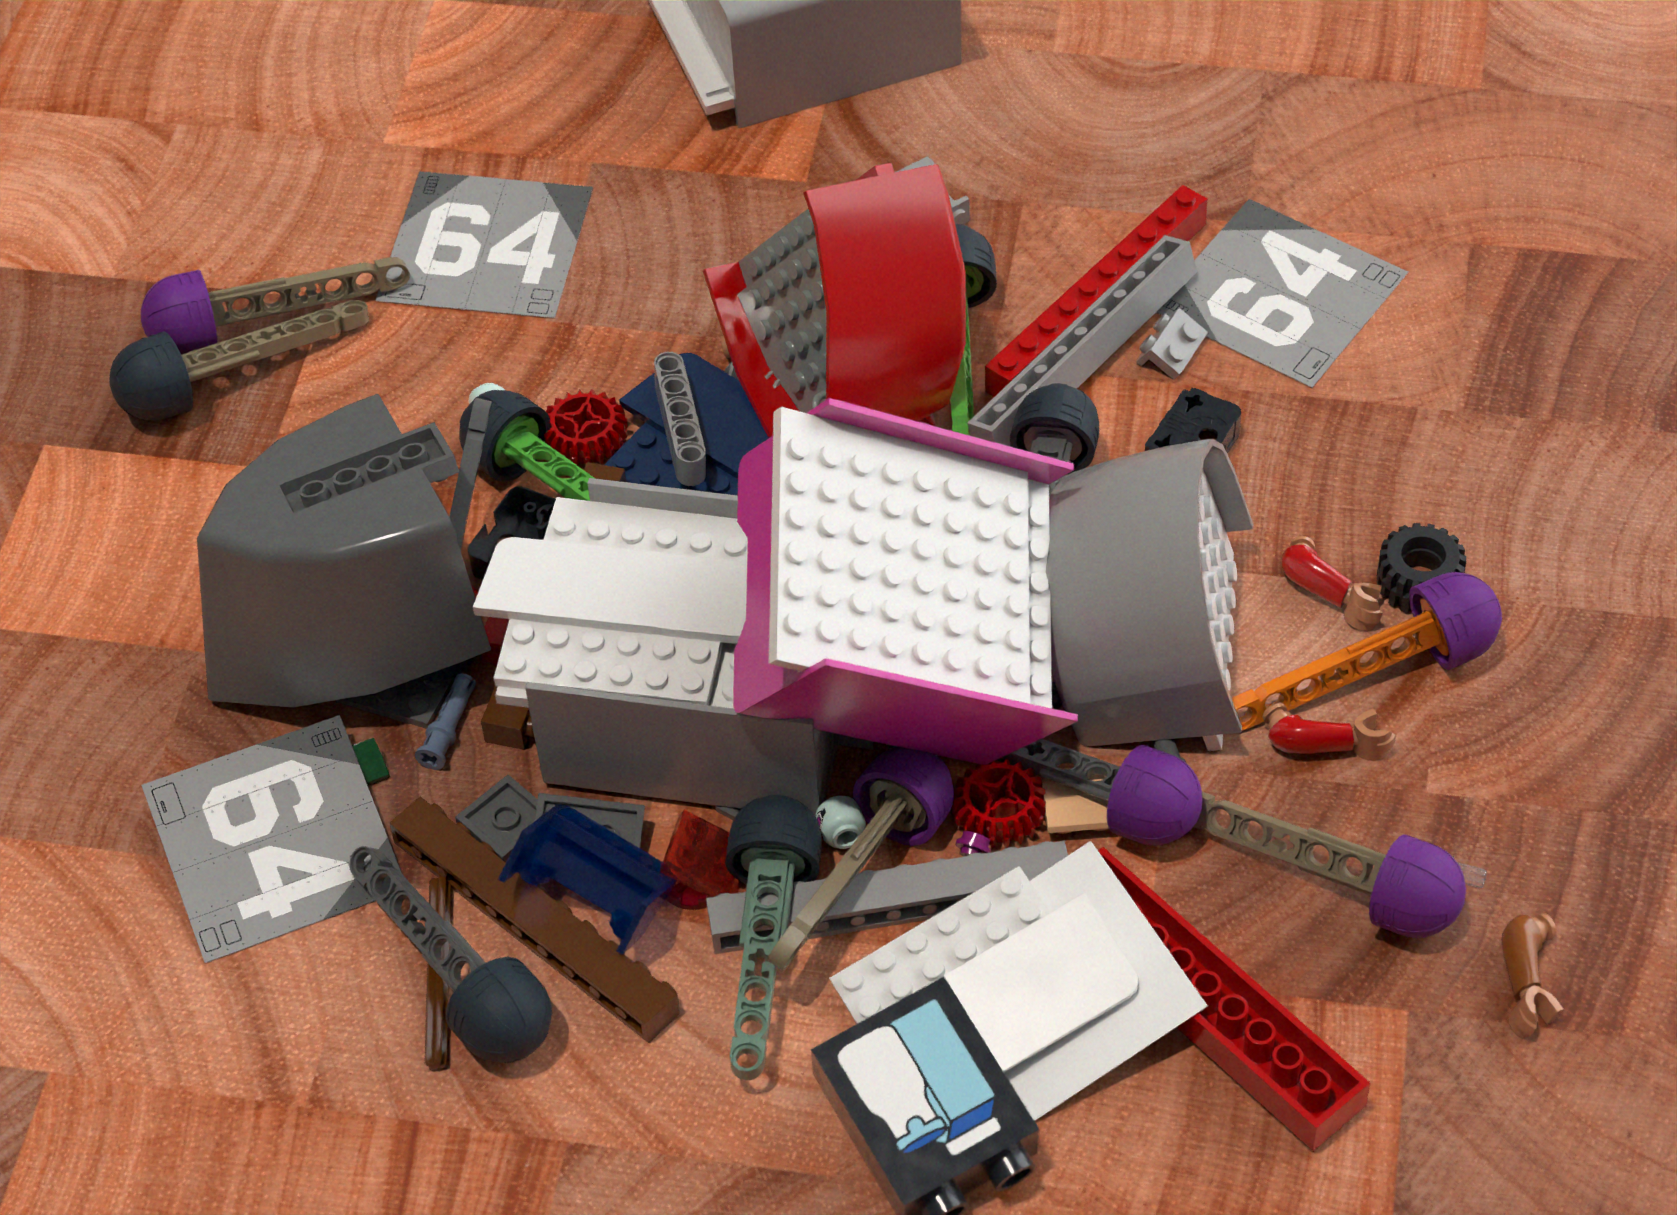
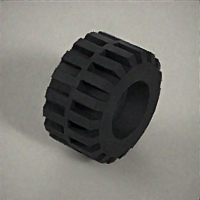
M1413 523L1412 527L1401 526L1398 532L1392 531L1388 534V540L1384 539L1381 545L1376 582L1377 585L1381 586L1380 594L1382 597L1389 598L1388 603L1393 607L1398 605L1401 607L1400 611L1408 613L1411 610L1409 591L1412 587L1445 573H1465V549L1463 545L1458 544L1459 539L1455 535L1449 536L1448 530L1444 528L1439 530L1433 524L1421 526L1420 523ZM1411 567H1425L1432 571H1419Z

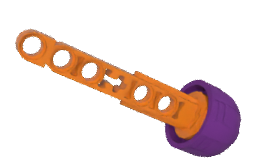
M1460 572L1445 573L1412 587L1409 591V600L1413 618L1261 684L1255 691L1250 689L1231 698L1236 712L1241 708L1248 707L1245 715L1239 718L1242 730L1264 722L1262 718L1264 711L1275 703H1283L1287 711L1427 649L1430 650L1436 661L1446 670H1451L1481 656L1494 643L1501 626L1502 612L1497 596L1481 579ZM1402 637L1405 638L1401 646L1391 649L1395 640ZM1374 651L1373 656L1368 661L1360 663V659L1364 654ZM1311 679L1310 684L1305 689L1297 690L1298 685L1302 681ZM1280 693L1275 702L1265 704L1269 696Z

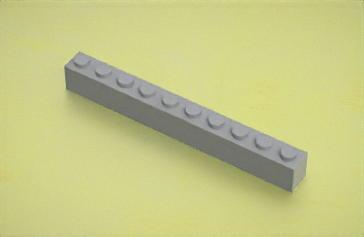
M1166 235L1161 238L967 423L971 436L1010 446V434L1016 412L1028 394L1035 389L1053 383L1067 384L1077 389L1197 273L1190 242Z
M1046 841L1038 845L1022 848L1009 847L1002 851L991 853H972L966 857L947 860L935 859L928 863L916 865L903 864L891 869L863 871L851 882L809 939L928 920L1020 866L1030 881L1068 856L1065 841ZM826 878L810 882H793L787 929L792 925ZM746 892L735 894L722 893L716 897L706 898L714 954L744 950V947L739 946ZM770 892L764 893L758 898V901L763 905H772L778 900V897ZM768 924L758 925L754 929V933L760 937H767L774 932V928Z

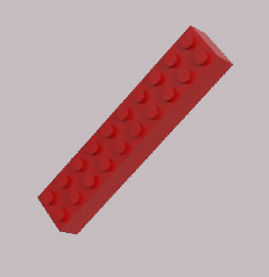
M1104 847L1098 850L1207 1004L1206 1008L1177 1026L1184 1035L1313 1151L1367 1106L1371 1082Z

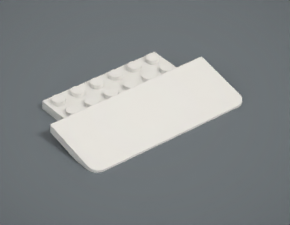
M519 537L506 538L495 547L473 605L474 614L477 616L509 619L494 675L495 686L525 689L526 683L530 682L709 705L723 642L737 644L746 621L747 562Z
M1020 866L830 977L834 988L856 1024L945 976L1004 1072L1130 998L1138 988L1136 972L1085 893L1050 912Z

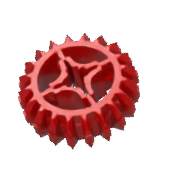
M579 389L576 395L566 392L565 399L555 398L554 405L547 406L546 412L550 418L551 429L544 434V442L577 466L587 462H598L602 465L605 457L610 459L623 446V443L627 442L628 421L625 418V411L622 405H618L615 397L608 398L605 391L599 395H596L593 389L589 393H582Z
M1007 757L1003 764H996L993 761L986 766L984 764H977L976 771L966 768L964 777H958L956 788H954L952 814H954L958 828H964V831L974 832L990 839L989 845L992 849L996 842H1003V845L1008 848L1012 840L1021 845L1024 836L1033 838L1035 828H1041L1043 817H1045L1046 801L1044 800V795L1046 791L1042 788L1043 782L1041 777H1035L1032 768L1023 770L1021 761L1014 766L1010 765ZM1014 792L1020 794L1026 800V802L1020 800V796L1016 795ZM972 803L975 804V805H978V806H979V810H982V811L985 812V813L982 814L981 812H979V811L972 805Z

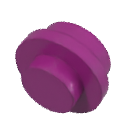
M964 831L962 837L958 838L955 843L961 849L960 854L964 857L972 853L984 854L991 852L989 848L990 839L974 832Z

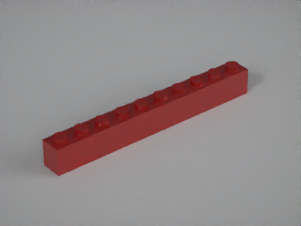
M1184 185L1180 186L985 365V392L995 397L1165 235L1184 241H1189L1206 225L1208 198Z

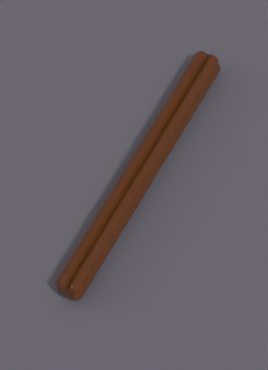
M444 876L432 878L429 881V904L444 921L450 922L451 883ZM448 940L441 947V957L443 959L449 954ZM427 962L424 1063L431 1070H437L438 1068H444L447 1064L446 1009L448 1005V985Z

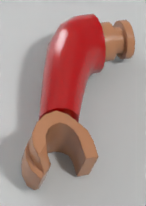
M1299 536L1291 541L1290 547L1282 555V568L1288 579L1339 608H1342L1344 603L1347 604L1344 611V619L1353 628L1369 631L1375 627L1376 623L1380 622L1383 614L1377 602L1381 592L1380 585L1365 582L1354 583L1351 588L1352 581L1318 556L1312 539L1306 536Z
M1275 703L1269 706L1262 715L1265 723L1269 724V740L1276 748L1285 753L1317 754L1352 751L1354 748V752L1360 758L1376 761L1388 755L1396 739V735L1390 731L1372 730L1375 729L1377 713L1373 708L1361 713L1356 718L1354 728L1351 727L1350 723L1302 719L1299 715H1291V713L1287 712V708L1283 703Z

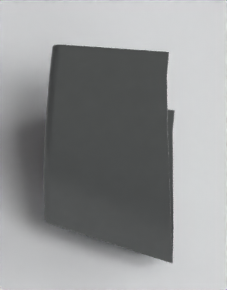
M377 393L348 404L278 439L224 486L197 537L209 700L298 707L375 694L491 650L482 618L474 614L473 605L476 599L452 523L431 486L433 482L444 481L449 476L459 473L455 456L435 422L401 434L380 395Z

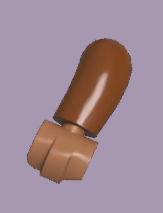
M1545 913L1539 914L1535 918H1531L1528 915H1519L1508 922L1502 933L1501 945L1515 999L1519 1000L1510 1012L1509 1024L1512 1031L1522 1038L1531 1036L1536 1030L1538 1020L1536 1012L1543 1018L1546 1024L1554 1022L1563 1010L1558 1000L1551 993L1541 988L1537 952L1541 950L1542 943L1545 940L1548 941L1556 935L1555 923Z

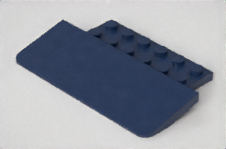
M679 354L684 361L706 450L705 480L698 485L687 486L680 483L676 478L655 390L654 373L619 399L623 409L645 423L604 465L625 469L626 482L648 483L653 486L738 496V469L741 459L746 453L769 439L738 379L730 376L696 354Z

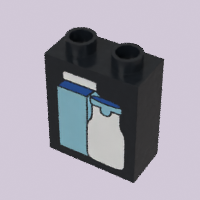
M945 976L811 1049L812 1069L815 1079L896 1215H961L969 1207L964 1194L989 1180L996 1191L1007 1190L1022 1182L1036 1169V1165L1031 1157L1038 1152L1040 1129Z

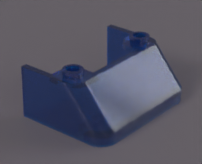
M555 805L521 832L498 880L505 883L518 872L523 880L534 885L547 883L554 879L612 914L609 919V925L613 929V933L622 939L617 952L623 955L642 937L672 891L678 879V874L667 864L579 811L566 805Z

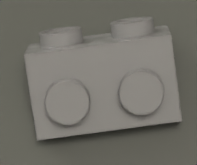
M1180 308L1175 310L1170 316L1165 313L1158 319L1153 326V329L1156 330L1155 334H1150L1140 345L1139 350L1142 353L1136 363L1142 366L1150 359L1173 380L1181 374L1208 333Z

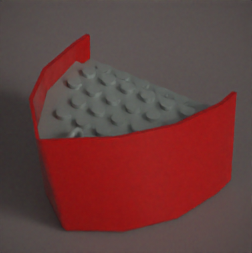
M886 163L872 167L855 181L807 190L803 194L808 209L739 262L703 270L735 373L769 438L773 436L774 411L780 407L807 413L828 398L919 422L946 407L950 402L966 346V270L950 198L938 164L894 172L892 164ZM772 370L773 374L766 379L765 376ZM779 378L781 384L774 388L773 384Z

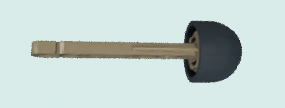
M360 300L347 301L331 306L332 309H322L182 355L173 339L166 332L141 338L126 346L115 357L109 376L112 395L126 413L142 420H161L189 412L193 408V392L190 382L336 335L342 330L346 332L361 327L369 321L367 304Z

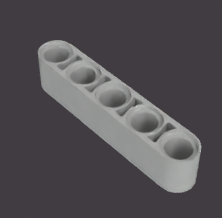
M664 352L657 355L654 359L655 390L676 478L684 485L695 486L702 483L706 478V450L684 361L677 353Z

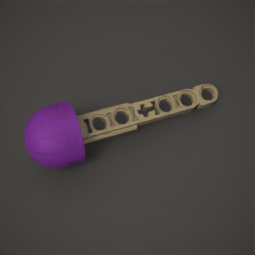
M388 257L374 260L375 264L363 262L208 292L200 270L165 277L150 288L142 302L141 323L147 337L160 332L168 333L182 355L218 343L217 326L369 295L378 289L381 292L398 289L408 282L410 273L401 258ZM393 267L402 268V273L399 277L395 279L386 277L389 269ZM369 273L372 275L370 282L367 284L359 285L356 283V279L360 274ZM338 279L341 281V285L337 290L328 291L325 289L327 282L330 280ZM317 283H318L319 289H320V291H321L320 293H317V292H316L317 288H316L315 284H317ZM306 287L305 295L299 296L300 288ZM275 291L280 294L279 299L272 304L263 301L265 295L269 292ZM246 298L249 300V303L244 309L236 310L232 307L236 299ZM223 302H225L226 307L228 309L227 312H225L224 307L222 305Z
M895 747L879 754L869 764L853 788V798L862 811L864 819L868 824L776 943L767 961L782 971L786 969L799 949L806 943L885 838L903 845L914 846L927 842L934 835L949 814L954 799L950 771L940 757L924 751Z
M1202 792L1201 813L1193 827L1200 830L1206 828L1211 834L1298 865L1299 870L1370 895L1369 917L1373 925L1407 937H1428L1450 926L1457 919L1463 908L1466 897V884L1463 872L1456 860L1447 851L1434 844L1403 834L1395 840L1385 855L1310 827L1307 830L1227 800L1215 801L1216 796ZM1218 809H1223L1229 814L1231 823L1228 828L1221 827L1216 822L1215 814ZM1250 821H1256L1262 826L1263 836L1260 840L1254 839L1249 835L1248 824ZM1289 835L1290 842L1295 844V846L1290 849H1286L1287 844L1282 840L1275 839L1271 841L1270 844L1269 841L1271 840L1272 836L1282 839L1283 837ZM1316 845H1322L1327 849L1329 860L1326 864L1319 863L1314 858L1313 849ZM1349 857H1354L1361 862L1363 872L1360 876H1354L1347 870L1346 862Z

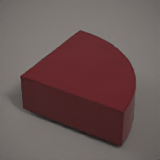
M694 873L665 892L666 900L669 903L687 910L707 908L706 898L716 897Z

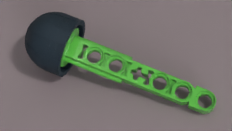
M955 224L966 270V346L951 396L952 431L971 436L967 423L974 417L968 308L984 303L994 294L997 287L996 262L990 243L981 233L966 225Z
M491 390L476 397L492 401L479 469L500 482L514 480L528 471L565 498L590 501L588 480L594 477L544 442V434L551 429L550 418L544 409L522 394L507 390ZM474 400L465 408L460 419L459 440L462 450H464ZM543 459L549 462H537V460ZM566 475L571 478H559L557 476Z

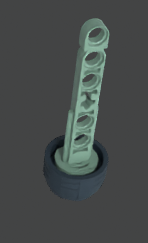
M769 795L754 799L746 804L732 822L726 850L725 865L727 870L733 877L747 885L739 946L744 947L734 1019L735 1037H732L730 1049L731 1070L736 1077L742 1080H753L759 1077L765 1067L766 1041L769 1035L777 967L767 961L776 943L787 930L793 882L815 881L820 869L822 839L819 823L806 805L785 795ZM764 893H774L778 897V900L772 905H763L758 901V898ZM768 924L774 928V932L767 937H760L754 933V929L758 925ZM758 958H765L761 970L762 977L755 976V963ZM752 988H760L766 993V996L757 1002L748 1000L745 995ZM747 1021H757L762 1026L758 1033L752 1035L745 1034L741 1027ZM743 1054H752L757 1057L758 1061L750 1068H743L737 1064V1059Z

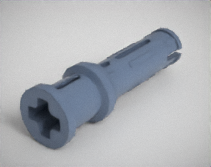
M463 673L456 675L437 720L428 725L425 731V742L423 746L418 747L415 753V759L422 766L433 770L443 768L446 762L445 754L447 749L456 740L455 729L476 686V681L472 680L471 676Z

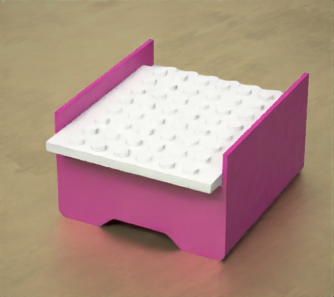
M828 398L807 413L784 407L774 411L773 436L746 453L741 459L738 469L737 522L747 536L748 544L746 621L734 650L733 708L735 712L765 719H813L814 729L984 765L1077 722L1078 714L1052 709L1050 589L1046 576L1050 541L1049 484L1073 471L1074 464Z

